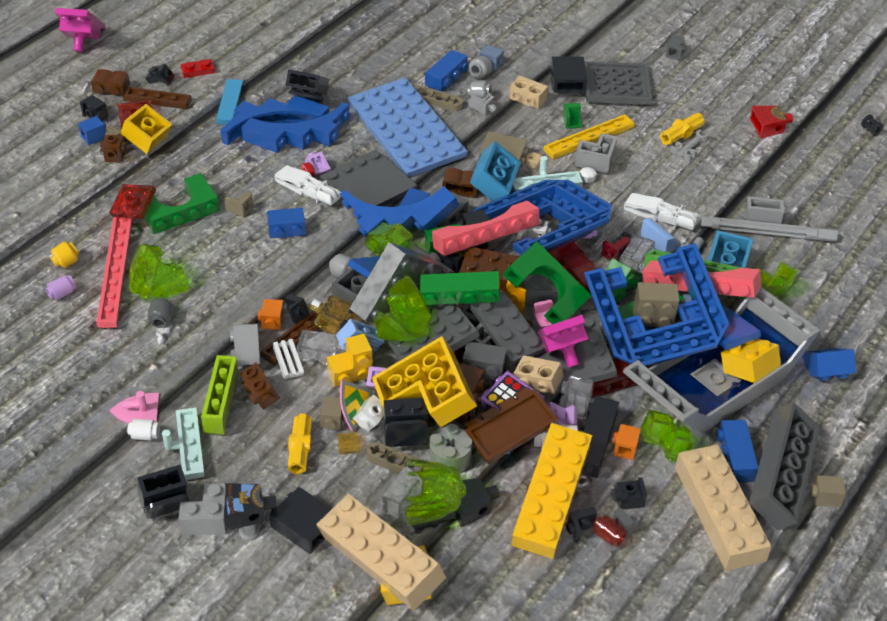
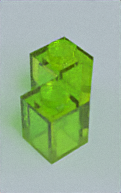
M382 223L368 233L365 245L370 251L379 256L383 253L389 242L407 248L413 235L400 223L393 225Z
M783 262L777 266L772 274L759 267L756 268L761 270L762 288L773 296L784 294L792 285L798 270Z
M649 409L640 428L642 440L649 444L662 445L665 458L677 461L678 453L689 451L694 445L691 431L685 426L680 428L673 422L674 418L669 414Z

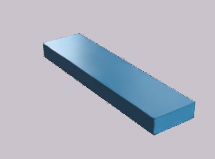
M227 79L216 118L217 124L227 125L235 117L234 109L239 104L243 80Z

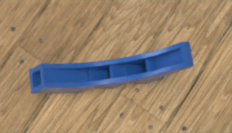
M297 95L289 100L287 104L269 98L261 107L243 101L234 109L235 117L221 129L222 143L229 145L235 139L242 136L241 127L250 118L272 123L303 122L329 113V107Z
M343 102L331 112L303 122L272 123L250 118L241 127L243 141L276 153L286 144L304 150L312 141L330 147L338 140V130L350 118L349 104Z
M445 187L419 202L397 207L368 204L355 198L346 190L340 193L343 199L341 203L347 210L351 208L354 211L352 214L357 219L356 222L360 227L358 229L364 237L368 236L371 240L386 228L391 234L396 233L399 237L413 225L419 231L422 229L424 231L433 229L459 206L456 197Z

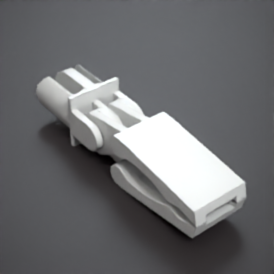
M286 165L274 176L276 182L300 195L304 194L315 199L316 203L321 201L332 206L341 198V191L327 185V180L324 182L319 181L306 171Z
M632 193L624 203V210L644 218H651L655 222L657 220L672 224L674 229L680 226L693 230L700 220L698 213L683 209V205L681 207L673 206L657 197Z

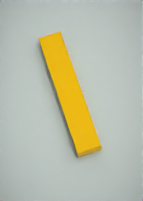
M624 114L544 146L543 151L554 160L576 151L580 140L597 143L601 133L614 136L634 128L635 123Z

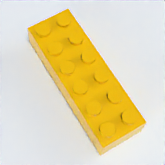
M551 423L512 535L511 546L554 559L590 449L592 435Z

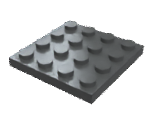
M456 304L422 307L416 313L405 317L402 321L381 332L399 361L441 336L449 344L453 352L480 336L477 329Z

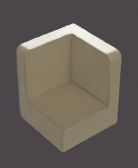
M245 192L239 199L229 196L224 198L226 211L238 216L245 217L253 208V198L249 192Z

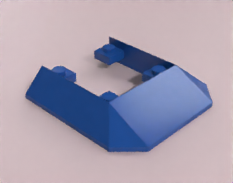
M542 180L471 211L484 210L490 219H494L504 214L512 205L529 201L539 208V216L547 213L561 222L558 224L557 230L534 240L527 237L513 243V250L522 255L536 242L549 253L587 236L610 221L613 206L570 180Z
M696 243L679 247L675 253L658 257V263L664 277L681 272L692 301L678 305L677 310L682 322L645 331L640 315L626 319L621 318L612 290L627 287L622 267L607 271L599 268L584 272L614 357L629 364L639 360L646 367L717 348L729 326V322Z

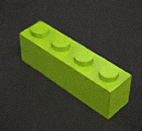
M216 356L201 416L204 433L225 434L239 374L236 356Z

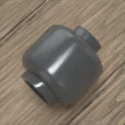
M156 299L149 306L147 318L153 326L163 328L171 324L175 308L167 299Z

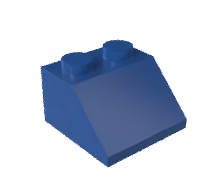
M832 348L806 351L802 355L810 376L818 377V380H830V376L837 375V378H848L849 374L856 373L854 349Z

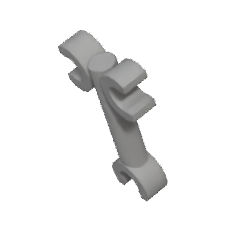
M697 130L694 139L684 147L682 143L677 141L675 147H670V152L683 156L685 161L690 162L691 156H696V151L692 148L699 142H706L709 134L701 135L702 130Z

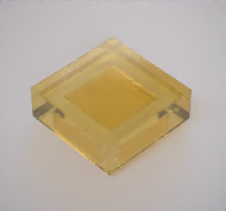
M358 432L338 434L339 455L360 453Z

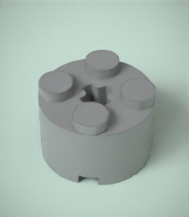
M449 424L447 427L438 429L430 436V464L439 467L442 474L448 472L452 473V475H457L469 467L472 439L465 430L458 428L456 424Z

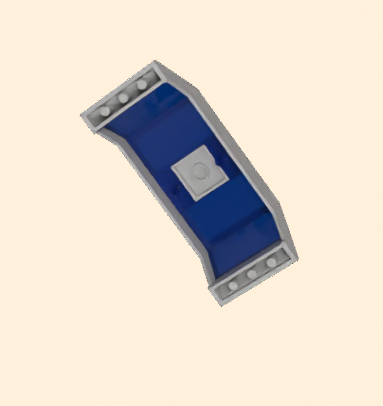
M761 287L755 298L746 297L735 311L737 315L761 331V337L758 339L768 340L779 345L781 366L756 383L724 373L721 352L725 348L719 344L717 348L661 362L650 368L645 367L637 360L624 368L623 373L682 422L705 433L720 423L721 420L726 419L782 382L819 335L820 329Z

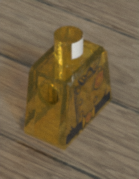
M333 295L328 297L325 304L314 298L309 309L318 313L314 322L315 325L338 342L339 340L336 335L356 314L349 309L352 303Z

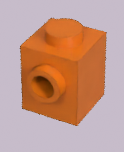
M264 299L262 310L259 309L258 321H261L262 329L281 330L284 318L283 300Z
M620 424L619 432L614 431L612 443L615 444L613 456L634 461L641 429Z

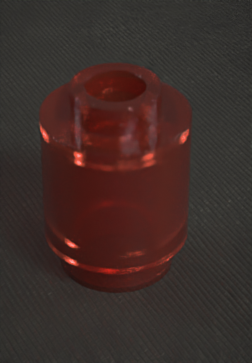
M606 515L598 517L593 524L594 534L611 546L615 545L618 547L627 535V532L624 531L621 525Z

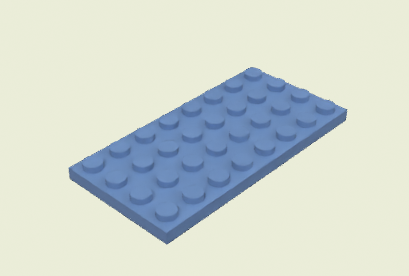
M406 77L347 97L349 105L397 167L407 177L410 178L467 157V150Z

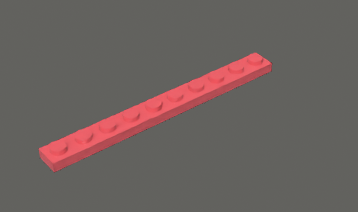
M135 193L117 194L96 322L98 328L118 326L135 210Z

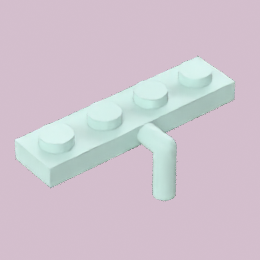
M542 156L540 158V175L515 178L512 189L513 192H516L542 180H570L582 187L583 181L579 171L547 174V157Z
M197 408L176 410L179 441H172L170 430H164L162 432L164 447L166 450L180 449L181 467L186 480L205 477Z

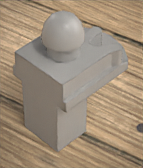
M490 93L484 99L475 95L469 99V107L479 111L480 114L486 115L489 111H497V106L494 105L495 101H493L494 96Z

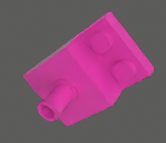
M55 9V15L60 17L59 31L69 38H74V51L84 52V39L100 40V30L105 31L106 24L91 12L81 9Z
M583 315L537 331L539 338L542 339L546 353L558 349L562 350L567 368L580 364L574 346L576 343L588 339L583 325L585 323Z

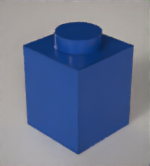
M97 116L78 123L80 135L88 145L104 139L107 126Z

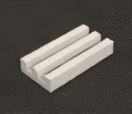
M289 339L288 342H285V340L281 341V343L273 342V349L284 379L302 376L304 370L293 339ZM287 347H289V349H290V352H291V355H292L294 364H295V366H296L297 372H296V370H295V368H294V365H293V362H292V359H291V356H290V353H289ZM280 348L283 349L291 373L287 371Z

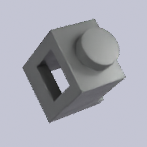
M673 34L667 43L665 57L680 61L682 53H684L686 48L685 37Z

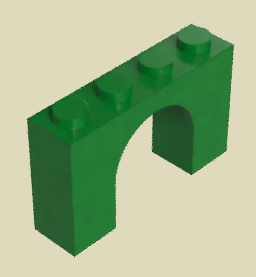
M201 173L184 178L186 193L191 199L183 205H163L151 190L134 196L136 208L153 234L220 211L218 196Z
M538 242L534 243L502 274L515 288L531 275L545 276L554 283L558 291V300L544 315L552 325L570 318L592 296Z

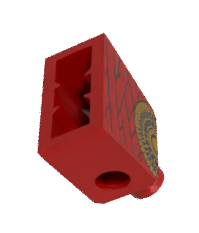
M752 106L750 121L760 138H765L783 133L786 124L793 122V116L791 113L784 114L779 106Z

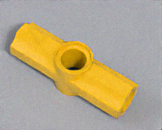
M698 112L684 120L680 118L675 120L672 127L660 133L662 143L667 146L680 138L688 139L694 130L704 125L703 115Z
M299 414L294 417L293 431L289 436L288 471L297 475L306 472L308 453H311L312 417H309L307 414Z

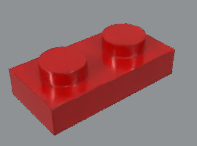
M212 59L180 64L183 78L215 73Z

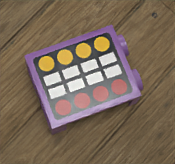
M507 371L503 376H499L496 379L495 384L490 389L483 392L480 398L482 409L486 411L489 407L495 406L499 411L498 404L511 396L517 400L515 394L526 387L531 391L534 389ZM538 392V394L545 401V397Z

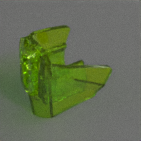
M139 244L129 270V288L133 294H138L142 299L151 297L162 298L188 291L189 285L184 270L176 267V263L165 264L161 262V257L165 252L161 250L160 246Z
M405 276L389 289V296H386L390 306V313L378 312V316H375L373 319L379 339L410 341L418 339L430 331L429 324L432 317L427 310L425 300L409 276Z
M409 459L407 466L423 467L421 471L408 472V476H418L422 481V492L419 495L407 497V500L412 504L405 508L409 525L444 518L450 512L457 511L461 505V498L466 494V486L461 479L459 471L451 465L440 462Z

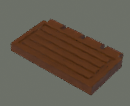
M526 387L515 394L517 400L511 396L499 403V411L494 406L480 414L482 420L476 416L464 423L466 427L465 432L472 439V444L488 465L548 430L551 423H559L557 416L536 390L531 391Z

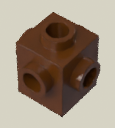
M122 135L104 136L103 142L100 143V151L103 152L105 162L123 161L124 153H126V143L123 142Z

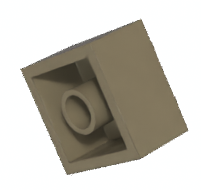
M638 282L633 305V316L640 315L644 327H664L674 324L679 305L677 284Z

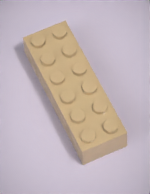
M718 444L678 453L675 469L725 571L767 562L771 545Z
M347 494L316 524L328 542L413 611L446 578L438 562L350 494Z

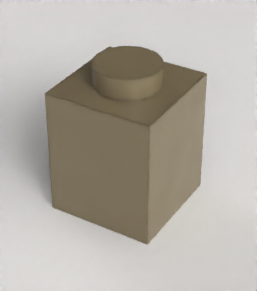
M324 396L320 411V428L341 430L343 413L340 398Z
M817 475L815 483L811 484L810 494L814 497L815 505L841 507L846 495L843 477Z

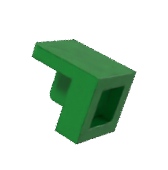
M564 103L563 121L566 129L582 128L580 103Z

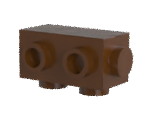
M257 362L240 373L244 380L241 384L247 393L251 392L249 397L255 405L259 403L264 410L280 399Z

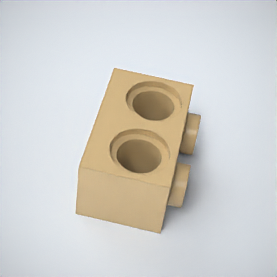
M519 76L510 85L509 99L539 109L547 100V85Z
M523 355L514 372L517 378L534 390L555 394L564 376L560 362Z

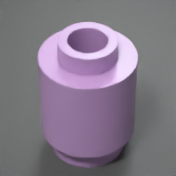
M64 275L47 283L46 292L50 298L58 300L72 293L76 289V284L70 275Z

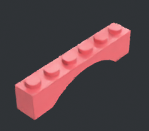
M529 201L512 205L504 214L489 221L464 226H447L432 231L433 247L443 256L540 225L539 208Z
M653 260L643 269L644 283L677 284L678 291H688L681 272L664 277L658 261ZM739 268L722 272H708L717 294L755 298L762 287L760 269Z

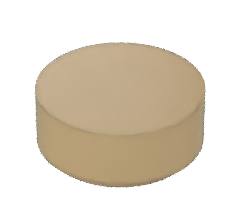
M529 153L525 157L526 166L530 168L540 167V158L542 156L538 153Z

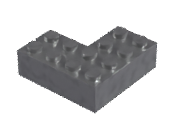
M389 242L349 309L365 321L386 326L394 307L405 294H410L417 289L420 293L421 275L428 274L426 265L433 263L436 274H441L443 266L427 255Z

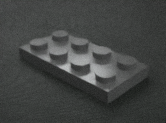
M505 291L500 292V302L471 304V311L496 346L507 348L506 360L511 366L519 363L523 355L534 357L545 352L542 341Z

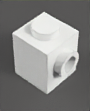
M373 394L362 404L353 417V420L368 432L384 416V407L380 399Z

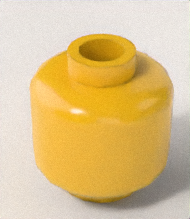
M63 241L51 250L53 257L50 259L56 267L61 266L67 269L78 261L80 253L72 242Z

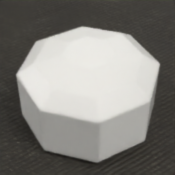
M590 167L582 168L580 170L582 181L585 183L594 182L597 176L595 169Z

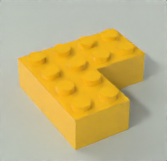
M442 336L372 377L383 407L384 400L424 398L430 415L440 427L477 407L456 356Z

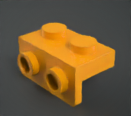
M508 281L506 285L507 295L522 316H524L526 289L522 288L523 282L515 288Z

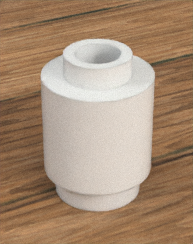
M134 418L132 422L128 423L127 433L131 435V439L152 441L159 437V422L151 419Z

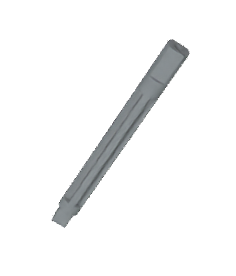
M702 217L700 227L714 230L836 242L838 235L837 229L719 217Z

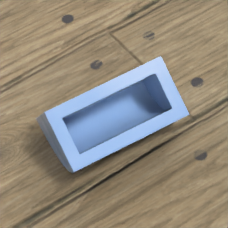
M646 218L643 220L640 235L657 250L669 253L677 250L679 242L674 236L653 219Z

